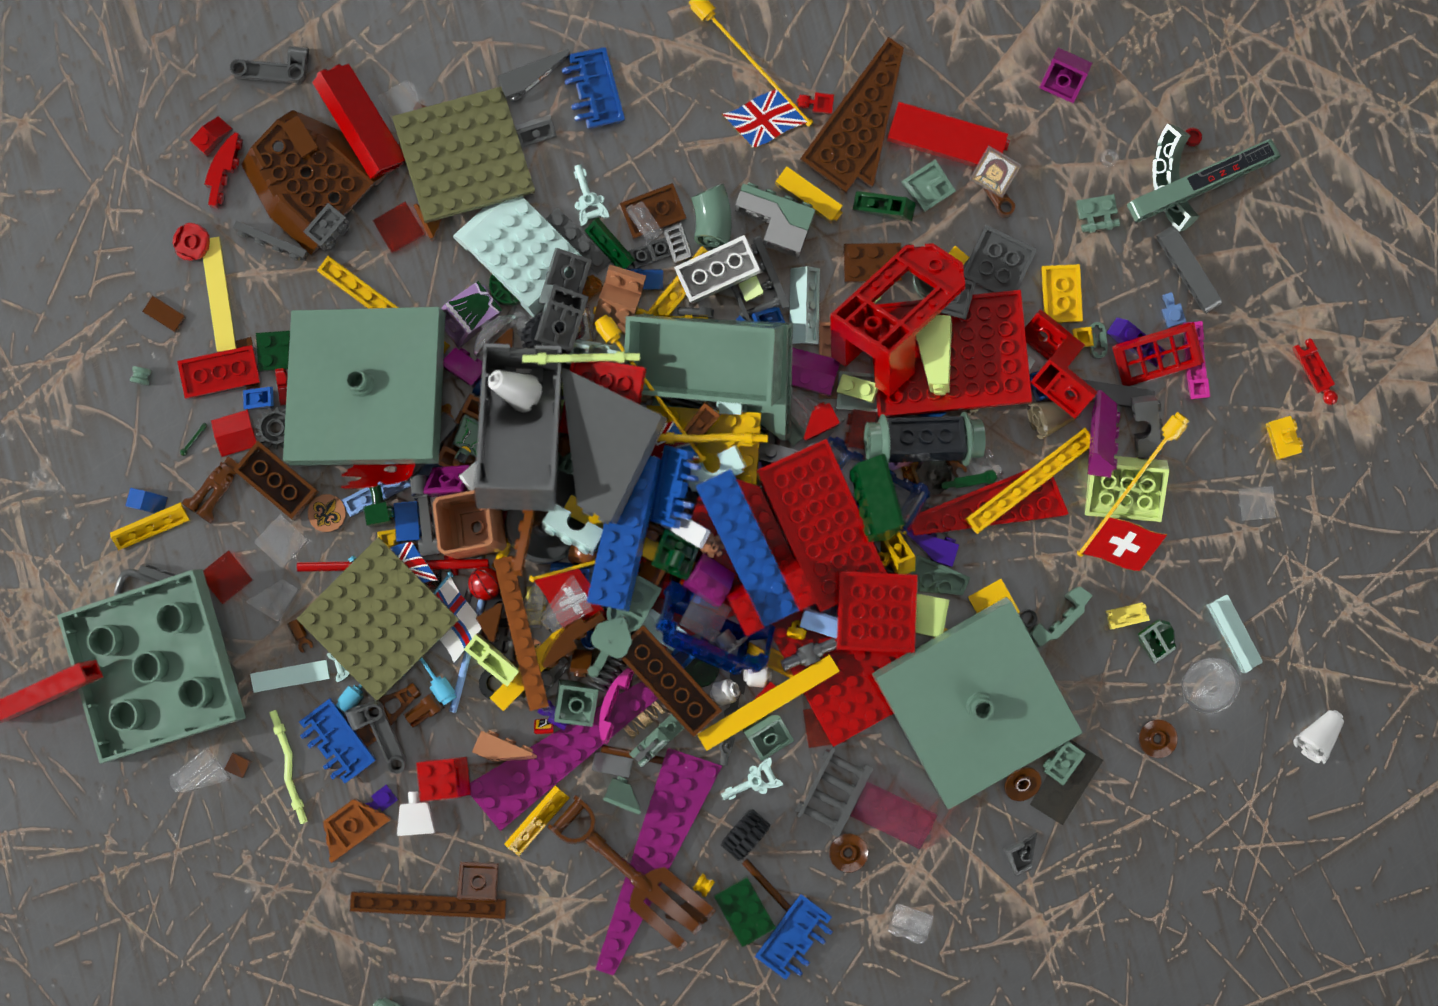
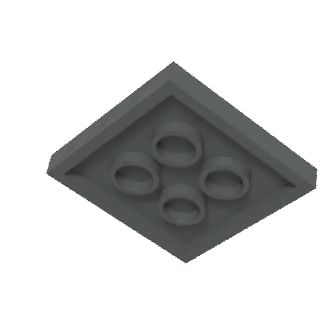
M985 225L963 271L966 280L976 282L977 285L991 292L1018 290L1037 249Z

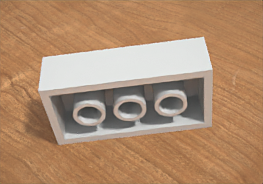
M745 235L674 267L691 304L762 273Z

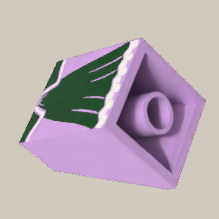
M479 281L445 303L441 308L446 312L445 332L458 348L494 321L502 311L500 304L490 296L487 288L481 285Z

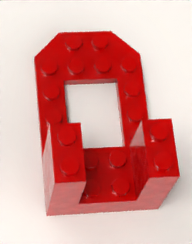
M933 243L925 244V246L921 247L905 245L830 314L831 357L845 367L862 351L875 358V387L890 397L915 373V335L965 289L963 262ZM909 271L935 289L902 320H899L874 302Z
M736 478L798 609L802 610L817 603L802 568L789 550L760 486ZM698 494L694 510L691 514V520L710 530V533L715 538L718 533ZM725 548L720 549L722 555L717 556L714 554L712 559L735 574L731 589L726 597L737 621L746 636L763 629L764 626Z

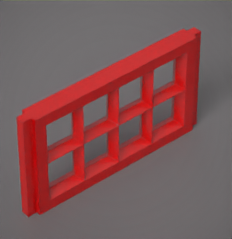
M1194 322L1112 346L1123 386H1131L1204 363ZM1185 332L1188 344L1176 347L1173 335ZM1169 337L1172 349L1160 352L1157 340ZM1153 342L1155 354L1144 357L1141 345ZM1136 347L1139 359L1127 362L1124 350ZM1189 348L1192 359L1180 362L1177 351ZM1173 352L1176 364L1164 367L1161 356ZM1157 357L1159 369L1147 372L1145 360ZM1140 362L1143 374L1131 377L1129 365Z

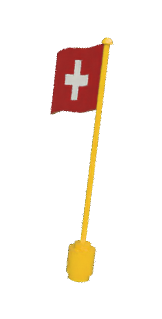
M1179 412L1170 417L1162 428L1164 432L1162 435L1165 438L1082 549L1077 551L1078 556L1081 557L1085 554L1102 558L1120 567L1134 571H1140L1168 534L1153 532L1132 522L1110 516L1168 440L1172 441L1174 439L1177 441L1188 427L1187 424L1190 421Z
M596 560L529 577V580L531 582L535 581L544 593L557 620L563 627L578 615L584 621L598 611L608 620L607 613L602 606L587 602L590 583L579 569L594 565Z

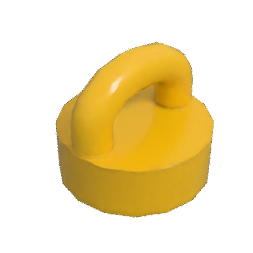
M795 620L792 626L788 627V637L797 640L805 639L807 631L804 628L796 627V625L800 626L801 621Z

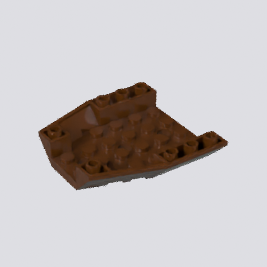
M291 110L277 119L251 146L241 164L269 217L311 256L320 246L303 231L329 203L345 216L374 184L378 186L390 173L388 172L370 179L342 131L295 110ZM297 115L319 148L304 158L300 156L281 126ZM276 142H282L284 145L280 152H276L273 149ZM306 167L312 170L309 177L301 175V171ZM331 194H339L340 199L337 203L329 201Z

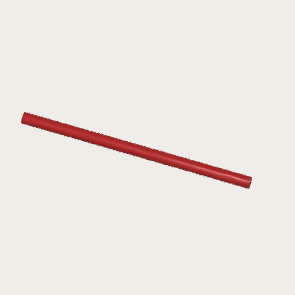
M489 559L425 560L430 569H477L489 567ZM297 562V572L345 571L353 562Z

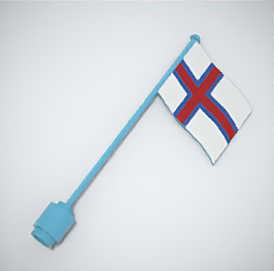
M449 571L447 572L448 575L433 593L460 619L440 639L455 663L465 651L464 648L474 635L478 634L482 628L476 620L477 613L460 594L452 579L453 573ZM360 684L358 687L356 685L353 687L348 686L337 699L336 706L343 712L357 706L364 698L361 695L363 693L361 690L362 686Z

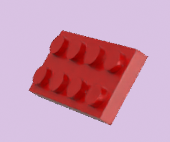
M253 345L177 361L185 399L261 383Z

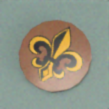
M322 494L310 503L308 519L315 529L322 532H332L344 524L346 508L338 497L331 494Z

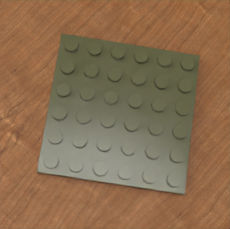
M501 86L392 116L424 223L535 193V188Z
M380 537L297 618L376 701H379L460 620Z

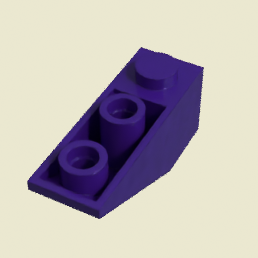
M1116 317L1107 331V334L1118 343L1146 336L1144 332L1129 320ZM1153 342L1141 345L1144 357L1155 354ZM1158 345L1160 352L1165 351V349ZM1136 347L1129 349L1130 351L1138 355ZM1157 357L1145 360L1155 367L1158 366Z
M909 525L908 528H903L902 532L930 560L941 565L953 567L959 544L955 543V539L945 537L943 540L937 538L938 534L935 533L913 536Z

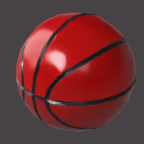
M480 567L472 572L468 580V586L474 597L479 600L488 601L494 599L500 593L496 570L490 567Z

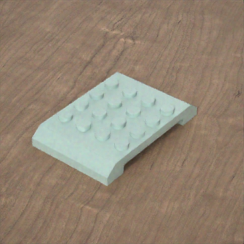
M522 196L484 207L453 236L466 251L469 250L521 302L520 305L532 317L537 316L545 307V305L538 302L555 248L582 256ZM566 267L564 270V275L567 278L572 275L570 267Z

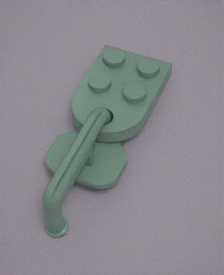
M637 575L629 612L613 608L607 609L608 621L599 623L591 636L592 644L601 650L594 665L588 668V674L591 677L599 675L609 655L614 658H622L626 655L632 644L630 633L638 630L643 625L662 588Z

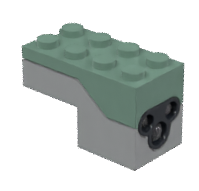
M753 183L743 184L735 204V211L769 223L763 240L766 247L799 258L815 214L813 206L806 202L796 203L794 202L795 199L784 195L782 198L777 196L775 191L769 189L765 191L758 189L759 186Z

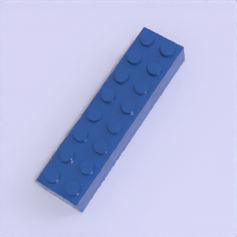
M649 456L617 524L610 522L607 525L604 523L587 597L588 603L629 612L655 498L661 459L658 457Z
M728 469L695 485L763 626L765 627L798 611L799 609L732 470Z

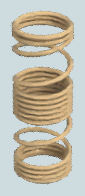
M657 701L651 704L656 716L647 709H645L646 714L641 712L637 716L644 728L634 720H632V723L637 733L628 725L624 727L632 739L636 737L635 734L639 735L634 723L642 729L653 723L647 712L655 718H658V714L654 707L661 714L665 712Z

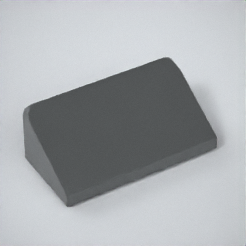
M550 115L515 126L521 147L557 136Z
M596 751L591 771L630 778L633 759Z

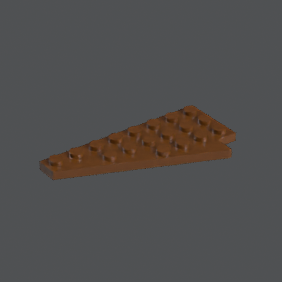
M890 37L881 46L800 158L803 163L846 193L857 178L871 188L874 186L904 50L903 46Z

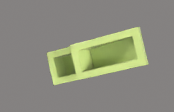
M479 633L475 634L464 648L467 653L478 661V664L506 686L511 683L519 672L497 648Z

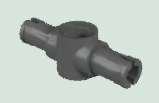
M831 638L819 644L812 642L798 648V651L795 652L796 654L780 661L784 671L798 665L808 666L821 660L820 658L823 657V654L836 649V640Z

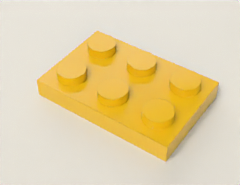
M1080 264L1041 266L1043 311L1057 323L1083 322Z

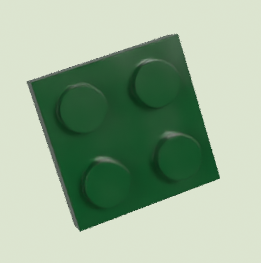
M290 331L256 333L258 371H275V369L279 368L288 370Z

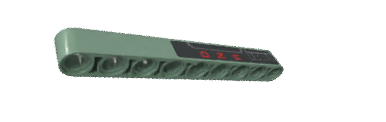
M1272 139L1266 140L1129 202L1127 208L1136 223L1268 165L1280 158L1281 154Z

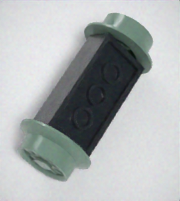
M962 412L961 416L887 418L885 414H882L878 422H868L865 425L864 449L866 459L885 454L887 463L961 460L964 466H968L971 458H982L985 452L986 439L983 421L981 419H970L967 412Z

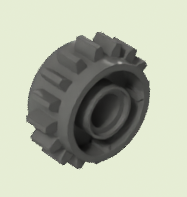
M276 407L275 411L268 408V413L262 412L263 417L257 418L259 425H256L255 428L259 429V432L256 433V436L262 437L260 439L261 443L267 441L266 447L268 448L273 445L274 449H277L278 445L284 448L286 409L280 412L279 407ZM279 423L281 425L280 432L273 433V425Z

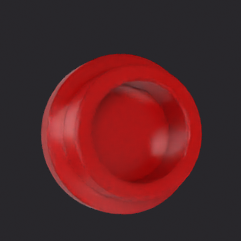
M1197 128L1186 130L1191 135L1186 145L1189 147L1199 145L1202 141L1201 132Z

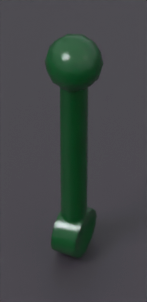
M206 423L201 425L186 447L180 450L182 456L187 455V450L202 431L208 426Z

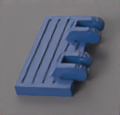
M606 47L570 54L568 56L570 64H579L562 68V73L569 74L579 71L580 76L566 79L565 84H576L580 100H589L571 105L572 110L589 108V113L578 114L574 117L575 121L586 120L588 129L623 122L625 117Z
M664 445L650 521L679 529L681 521L677 520L676 517L691 520L692 515L683 513L684 507L694 508V503L679 499H685L688 482L683 481V479L699 482V477L690 474L691 469L701 470L702 465L687 461L693 460L694 452Z
M331 698L299 721L303 728L312 724L309 729L300 735L302 739L307 738L315 730L319 734L317 738L309 742L307 745L309 749L323 740L317 746L326 759H329L332 755L335 756L323 768L325 770L329 769L337 761L342 765L340 769L331 774L332 780L346 770V773L340 778L344 783H347L376 761V758L356 731L352 730L350 723Z
M800 894L755 957L785 980L791 974L784 968L785 966L801 976L803 974L801 969L795 967L789 960L794 956L803 965L809 966L810 962L796 951L798 950L805 955L814 941L807 937L808 934L824 945L826 942L824 938L817 935L812 929L817 925L825 933L831 935L833 931L821 923L819 919L828 923L832 916Z

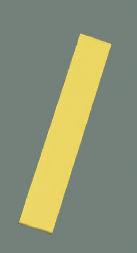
M220 237L210 238L209 250L203 256L216 349L217 352L236 349L237 347Z

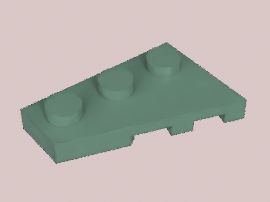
M917 555L915 560V571L909 573V575H917V591L963 595L970 580V577L920 555Z

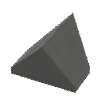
M1037 833L1003 848L1015 876L1033 868L1032 859Z

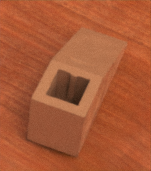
M488 730L487 733L481 731L472 750L473 753L492 762L536 759L537 757L532 753L533 749L522 745V748L515 746L516 742L509 738H505V740L499 739V734Z

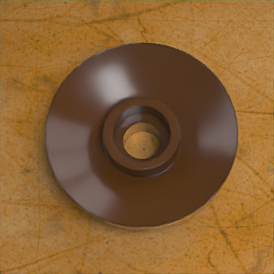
M1152 720L1146 723L1140 731V746L1150 757H1167L1177 746V732L1167 721ZM1156 735H1159L1161 738L1158 743L1154 741Z
M1022 767L1016 770L1006 780L1005 792L1007 796L1014 801L1030 799L1038 792L1041 786V776L1037 770L1031 767Z
M843 834L832 842L829 850L830 860L842 872H855L866 863L868 849L865 842L859 836ZM850 849L852 855L846 856L845 850Z

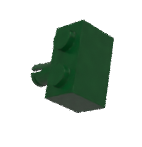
M381 485L369 487L372 504L363 506L366 525L369 527L393 524V519H395L394 507L383 500Z

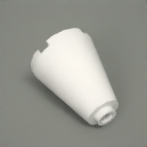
M494 371L488 380L489 387L515 410L523 413L530 411V407L538 403L542 391V386L537 380L538 378L529 374Z
M1336 710L1327 711L1295 737L1294 745L1296 748L1300 746L1303 749L1301 753L1308 759L1316 763L1323 761V764H1325L1344 724L1343 715Z

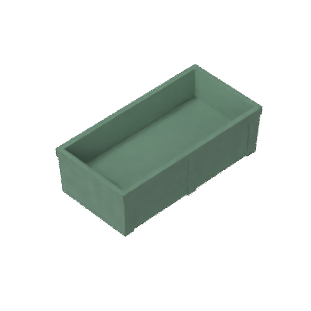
M654 314L626 316L624 353H640V361L634 362L638 367L647 368L645 377L655 390H649L644 383L642 395L769 407L781 398L784 325L722 322L716 319L699 320L654 316ZM624 361V364L631 365L629 361Z

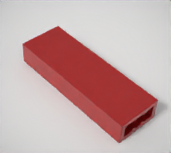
M338 64L330 70L323 69L319 71L312 83L370 179L399 169L405 163L403 152L350 64L342 66Z
M898 102L887 138L888 142L976 168L988 148L1002 155L1003 150L1007 151L1010 140L1007 139L1008 133L902 102Z
M97 660L77 663L0 699V723L14 719L103 678Z

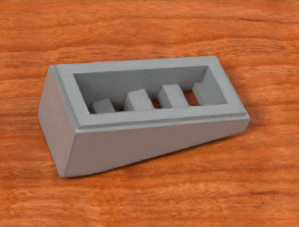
M681 222L663 228L674 263L679 264L691 259L693 254ZM679 228L680 232L669 235L670 231ZM678 236H681V237H682V239L677 240V241H675V242H672V240H671V239L676 238V237H678ZM684 243V246L677 249L674 248L675 245ZM686 249V253L677 256V252Z

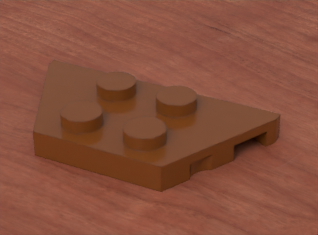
M356 798L351 800L323 821L326 843L330 853L329 861L332 863L392 820L391 817Z

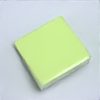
M753 276L738 284L746 302L764 294L757 276Z

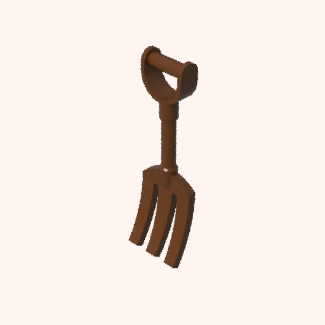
M575 795L573 797L575 801L553 826L549 824L547 828L567 844L576 845L585 842L631 881V884L635 886L630 898V909L679 951H682L688 943L644 901L649 899L694 935L700 931L701 925L658 885L662 882L709 919L716 910L666 867L654 869L646 874L636 870L594 830L595 817L593 811ZM585 809L591 819V826L588 832L576 839L567 838L562 835V832Z

